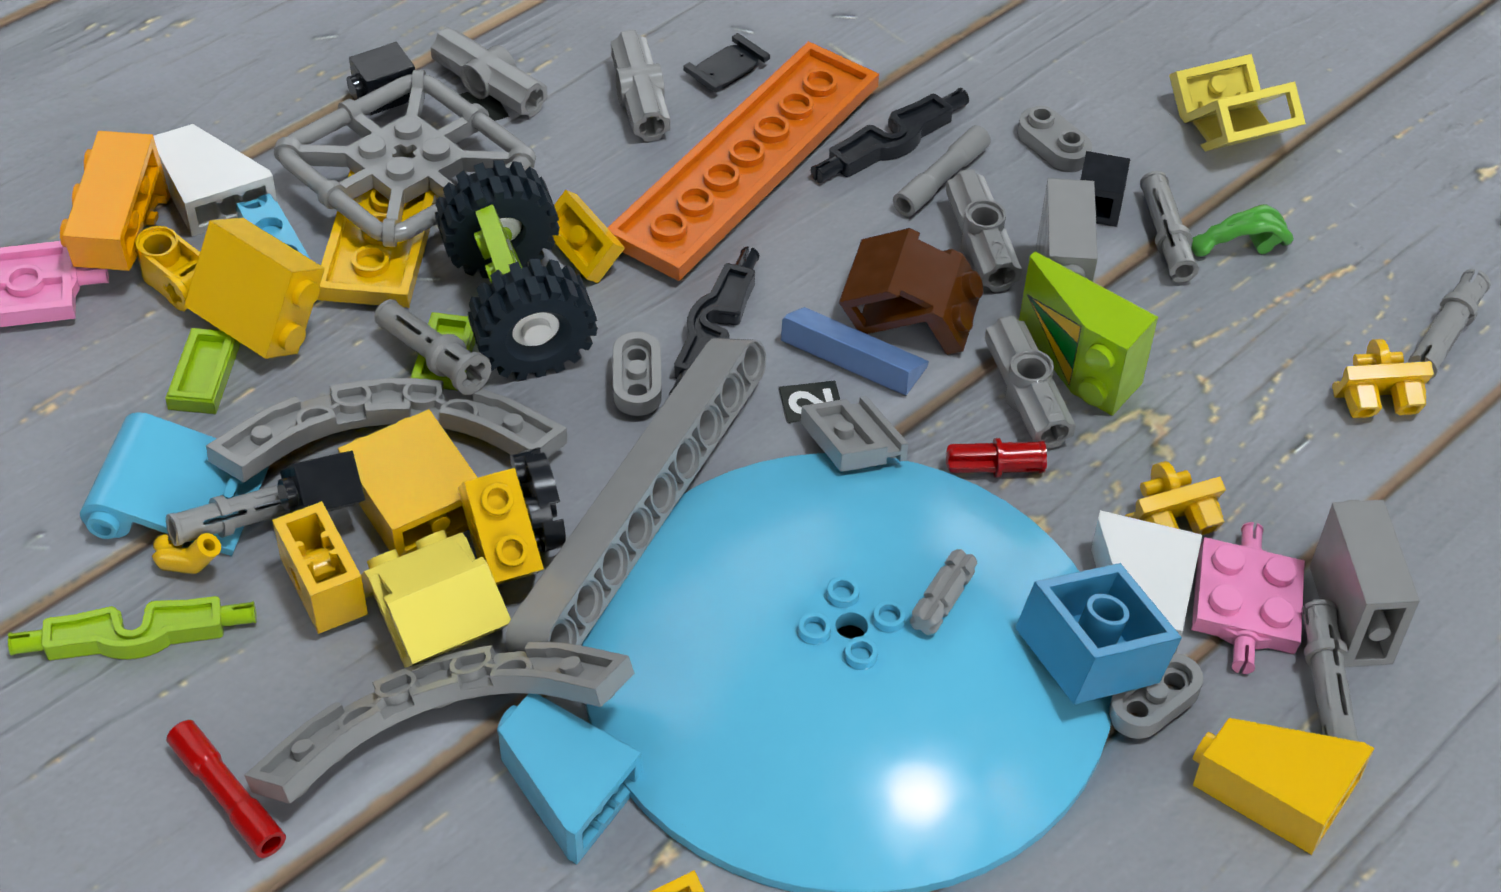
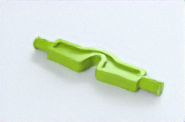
M218 596L187 600L151 601L144 609L142 624L136 629L127 630L124 627L120 610L109 606L78 614L45 618L43 620V628L40 630L8 633V648L11 656L44 651L48 660L102 654L114 659H137L158 653L171 644L221 638L224 635L223 627L256 624V607L254 601L221 606Z

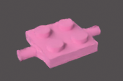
M60 241L0 247V327L76 319V296L80 287L83 285L109 283L108 269L73 267L67 247H63Z
M1254 522L1243 524L1241 528V545L1206 537L1203 538L1197 559L1191 629L1218 636L1226 642L1233 644L1232 669L1239 673L1242 667V674H1250L1255 670V649L1269 648L1295 654L1301 644L1302 633L1301 609L1303 607L1305 561L1264 551L1262 549L1264 529L1262 525L1257 523L1253 531Z

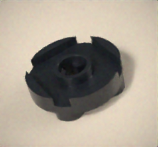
M538 447L510 456L512 468L516 469L538 550L546 552L562 548L566 542L564 520L553 521V518L557 517L556 503H559L560 499L548 459L544 452L540 453L541 448Z

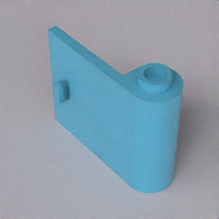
M131 413L126 416L81 508L80 518L93 535L103 539L126 536L134 522L168 534L166 527L167 514L178 513L209 504V500L212 497L223 495L228 499L260 490L270 465L246 482H242L208 462L206 445L217 438L151 414ZM244 526L236 528L234 534L223 538L218 534H214L221 543L220 553L229 556L233 555Z

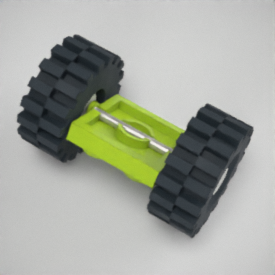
M493 160V168L485 169L483 162L473 165L475 173L468 176L463 170L456 175L458 181L456 186L450 182L443 188L445 197H438L436 201L438 212H435V220L446 253L451 258L452 264L458 269L463 266L464 272L471 276H474L477 270H479L481 277L490 279L492 283L488 285L482 282L476 288L479 297L472 296L469 302L471 311L468 312V320L478 350L490 360L491 371L497 368L499 375L506 378L512 372H514L516 380H526L528 373H535L536 378L546 376L545 371L554 368L557 374L566 369L564 362L567 360L575 364L582 358L579 351L580 348L584 350L590 349L593 344L590 336L597 335L598 327L595 322L597 321L595 311L580 275L576 276L574 269L568 265L561 269L559 261L549 259L546 266H542L540 262L545 257L542 249L551 250L555 244L553 235H559L560 229L557 222L559 218L547 185L542 176L539 178L537 171L529 166L524 170L521 162L512 161L509 168L505 166L503 160Z

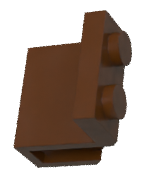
M911 228L861 239L839 300V304L855 328L863 333L871 334L927 322L947 355L963 352L969 332L973 327V319L979 299L983 295L982 279L977 271H973L964 254L954 249L944 251L919 240L920 232ZM864 305L862 313L857 306Z

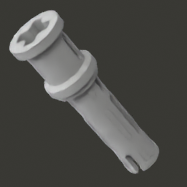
M392 299L382 302L376 309L374 321L379 327L386 329L405 345L426 358L429 370L437 376H447L450 378L454 388L462 394L471 395L478 392L489 380L491 374L490 360L480 352H470L467 350L464 341L454 334H440ZM465 370L470 372L473 375V378H469L466 375Z

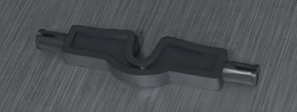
M958 88L942 98L933 93L915 103L891 112L888 118V127L893 134L887 133L874 125H866L849 138L830 147L829 158L811 167L810 171L813 179L817 180V183H822L839 172L845 177H850L878 161L893 160L907 155L919 145L922 137L952 121V112L969 103L968 93L963 88Z
M743 247L735 265L726 263L711 292L696 301L690 309L687 317V339L674 363L675 379L677 380L670 390L669 396L711 339H730L728 330L714 323L740 324L747 301L755 286V270L753 268L760 257L759 252L755 248H751L749 253V247Z

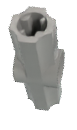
M446 27L437 33L436 40L430 47L432 59L459 75L468 92L478 99H484L491 95L519 114L531 118L541 111V107L548 97L547 86L517 68L511 54L500 45H493L486 49L459 31Z
M636 30L621 31L620 35L611 41V57L616 69L615 77L619 104L627 109L634 135L642 137L645 142L660 140L665 132L670 131V114L665 103L661 66L659 63H653L646 37L637 34Z
M974 169L961 170L954 178L947 180L946 194L962 232L961 249L964 254L972 258L976 271L982 279L983 286L989 287L992 292L1008 290L1012 284L1020 281L1022 268L1005 229V209L994 201L984 176L977 174Z
M1015 315L999 318L995 324L986 328L985 342L1005 381L1006 402L1012 409L1020 413L1033 442L1045 441L1047 449L1060 447L1065 440L1074 436L1076 425L1052 378L1054 370L1053 361L1047 354L1038 350L1024 321H1019Z

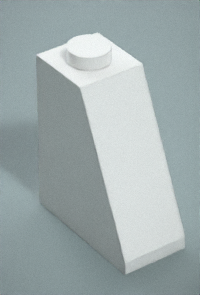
M190 124L154 135L170 196L192 237L206 233L210 220L238 218L236 203L255 200L268 193L277 201L273 175L269 169L196 125Z
M1100 510L1091 547L1096 568L1121 563L1176 631L1182 635L1202 534Z

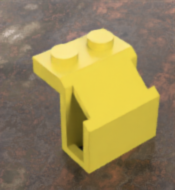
M1252 54L1176 71L1169 75L1179 116L1184 123L1193 122L1207 142L1200 144L1205 152L1280 134L1306 124L1295 81L1261 89ZM1286 95L1291 119L1269 123L1257 106Z
M444 530L430 534L415 542L418 550L401 557L398 556L396 549L380 554L367 561L369 569L361 574L365 597L375 596L404 668L430 660L508 626L511 620L487 562L483 557L475 559L469 542L462 532L448 538Z

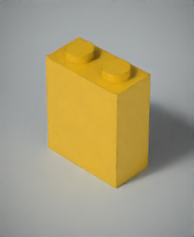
M244 218L210 220L184 307L265 359L298 354L299 348L305 340L306 327L313 305L320 293L319 286L325 268Z
M430 409L401 419L393 425L365 437H359L338 448V453L353 450L365 496V501L358 504L389 551L396 549L398 556L401 557L418 550L415 542L435 532L444 530L448 538L469 530L458 487L464 481L478 477Z

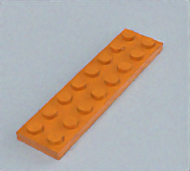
M808 41L607 227L625 247L622 252L680 281L878 87L879 73Z

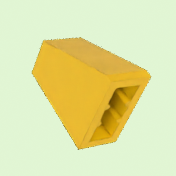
M1228 718L1217 735L1207 732L1199 743L1192 759L1199 764L1193 786L1312 855L1361 780L1374 748L1365 742Z

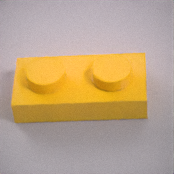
M565 189L554 204L559 218L557 222L560 227L559 235H553L555 244L587 280L599 283L625 247L577 194Z

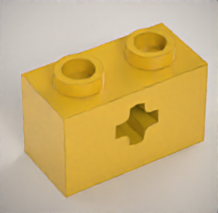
M511 468L464 481L458 487V492L477 558L483 557L487 562L496 585L535 575L544 570L516 469Z
M323 502L273 519L272 522L280 559L317 633L320 634L368 615L362 576Z

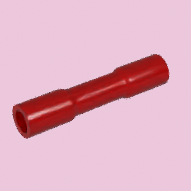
M185 720L175 725L166 737V741L192 775L202 781L226 811L231 824L257 857L266 858L276 853L285 843L286 834L257 799L252 798L222 761L219 751L193 720Z

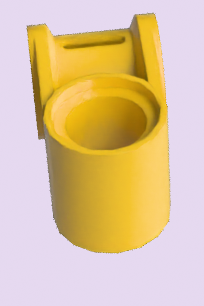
M149 227L139 233L135 240L143 280L166 297L176 309L186 311L187 308L184 307L200 251L168 227Z

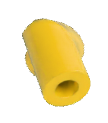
M203 533L189 547H182L183 545L175 546L171 539L168 540V534H163L157 537L153 543L155 553H153L152 558L155 564L164 571L197 574L220 553L221 543L213 534Z

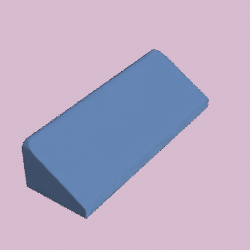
M806 307L788 313L782 319L781 341L905 396L928 367V360Z

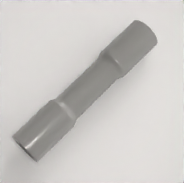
M978 125L968 129L949 146L943 156L925 172L914 177L894 195L893 204L896 210L907 217L916 213L937 193V190L961 168L968 166L989 147L991 138L988 132Z

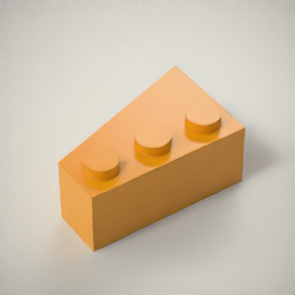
M98 131L92 149L86 150L84 155V173L81 182L76 183L73 187L72 209L69 218L63 219L60 226V242L63 247H67L73 267L130 271L138 256L135 243L138 234L142 232L145 225L156 224L159 218L158 212H154L158 203L167 204L171 197L153 134Z

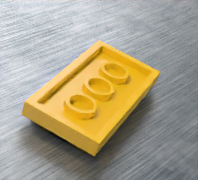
M350 170L348 177L354 175L355 173L352 170ZM373 188L353 199L379 221L383 222L386 219L389 200ZM429 190L405 203L401 222L435 204L438 196ZM337 211L321 263L325 271L319 286L320 293L317 300L380 305L382 302L392 299L397 301L402 307L409 308L430 228L413 238L397 242L396 247H384L383 242L368 236Z

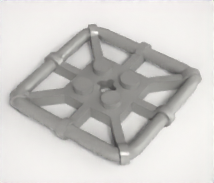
M413 70L412 74L400 77L355 101L347 99L339 103L337 110L294 131L287 137L278 139L274 148L275 158L285 169L318 194L317 198L320 203L328 209L339 211L368 236L383 242L384 247H396L397 242L413 238L437 224L435 220V212H438L436 203L401 222L405 203L429 190L438 197H445L443 192L445 185L448 182L455 185L449 179L463 170L465 172H475L473 165L482 162L485 169L493 168V160H503L507 168L510 167L512 161L521 162L524 170H526L529 166L534 168L536 160L535 152L491 119L484 107L477 103H469L440 80L426 75L425 70ZM410 93L407 114L385 127H379L365 116ZM425 93L434 97L460 118L438 130L421 119ZM346 125L362 137V139L348 146L309 145ZM479 131L506 152L462 150L456 143ZM312 166L348 167L355 174L338 182L336 180H328ZM373 188L389 200L386 219L383 222L379 221L353 199Z

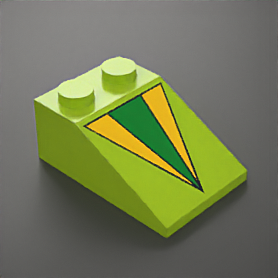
M1036 251L1029 257L1019 321L1025 322L1038 350L1051 358L1054 371L1070 392L1083 399L1089 405L1095 406L1113 416L1143 383L1158 316Z

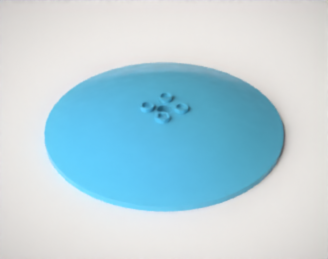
M826 453L788 456L758 462L729 471L701 483L684 493L582 643V646L628 655L635 673L602 707L585 704L590 724L641 752V774L636 782L628 778L623 781V784L630 791V798L665 833L699 857L738 876L790 892H930L980 876L1015 858L1054 827L1066 815L1086 788L1100 761L1111 726L1109 707L1113 695L1074 705L1015 628L1035 581L1079 572L1060 546L1033 520L1005 500L982 487L932 467L910 461H899L887 457V462L883 465L840 472ZM962 549L966 554H973L977 560L975 573L969 583L963 585L965 589L948 615L942 617L943 623L937 632L926 635L921 630H915L910 624V619L913 616L912 610L920 599L925 598L924 592L940 568L946 566L944 562L950 553L954 550ZM846 625H853L861 628L865 634L861 637L849 639L840 635L837 630Z

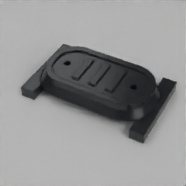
M736 33L732 36V42L737 45L725 47L700 62L697 66L688 62L683 65V71L716 93L750 73L759 60L763 63L770 60V54L741 34Z

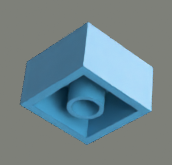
M1121 563L1035 581L1015 627L1074 705L1160 683L1182 639L1181 635Z

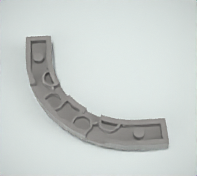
M385 378L330 386V394L303 402L297 396L286 399L243 421L206 445L208 462L240 481L246 482L281 457L311 441L349 429L395 424L401 419L414 416L430 409L442 428L479 438L511 455L539 447L541 448L540 453L544 452L548 458L567 444V428L521 403L488 390L480 389L476 393L465 395L459 391L444 389L443 381Z
M528 642L524 648L525 651L495 654L492 645L458 651L406 667L372 682L375 692L353 702L345 708L339 702L333 703L285 738L244 776L252 793L291 804L296 798L305 794L309 790L310 785L331 766L342 760L347 753L379 732L419 713L433 708H443L460 700L509 693L543 694L602 707L635 673L628 655L567 643Z

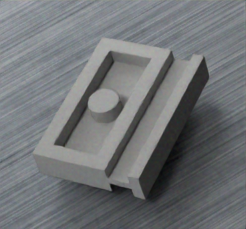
M860 396L859 403L851 404L847 399L802 406L801 424L840 472L886 464L887 457L895 456L899 461L907 460L908 442L867 396Z

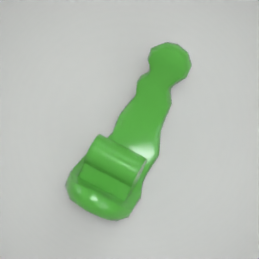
M1261 204L1235 213L1223 222L1211 226L1205 233L1193 237L1191 250L1197 257L1206 256L1219 243H1226L1236 237L1249 235L1258 253L1266 254L1279 243L1282 246L1292 244L1294 238L1279 211L1267 204Z

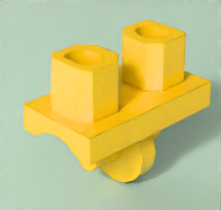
M1372 339L1369 341L1366 354H1354L1353 366H1347L1344 369L1341 381L1334 382L1332 389L1334 398H1345L1352 418H1367L1377 415L1382 409L1380 395H1392L1395 414L1413 415L1419 413L1426 406L1425 384L1434 375L1431 361L1404 363V355L1401 351L1390 352L1385 340Z
M1159 462L1152 466L1151 480L1140 483V490L1145 498L1138 499L1135 512L1125 516L1179 529L1175 518L1186 515L1192 532L1202 534L1203 536L1217 531L1224 523L1218 498L1226 491V488L1220 476L1191 484L1192 478L1188 470L1176 473L1174 467L1169 462Z

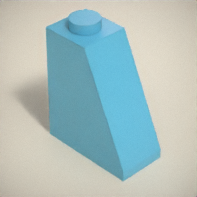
M528 694L518 706L513 705L508 708L498 724L497 733L499 735L501 760L567 859L578 864L630 799V791L623 784V781L628 778L636 782L641 774V752L541 695Z

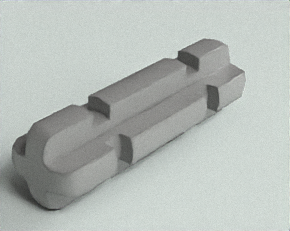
M957 549L950 553L944 562L946 566L940 568L924 592L925 598L920 599L912 610L913 616L910 619V624L915 630H921L926 635L937 632L943 623L942 617L948 615L965 589L963 585L968 584L975 573L977 560L973 554H966L962 549Z

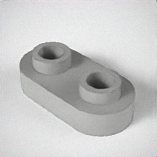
M1047 106L1031 107L1021 113L1017 134L1024 144L1058 170L1077 172L1083 169L1086 151H1092V142L1084 133Z
M629 332L621 335L613 344V401L615 406L625 414L633 416L646 415L655 411L662 400L661 346L659 341L648 333Z
M1174 653L1160 683L1112 696L1109 707L1112 725L1121 734L1131 738L1142 739L1154 735L1197 701L1203 684L1201 668L1191 658ZM1167 685H1174L1180 690L1169 689ZM1130 713H1137L1142 717H1136L1131 715Z

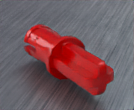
M994 438L992 443L950 444L946 450V466L951 473L994 472V477H1001L1002 473L1010 472L1045 473L1047 468V448L1045 441L1013 443L1002 442L1000 438Z

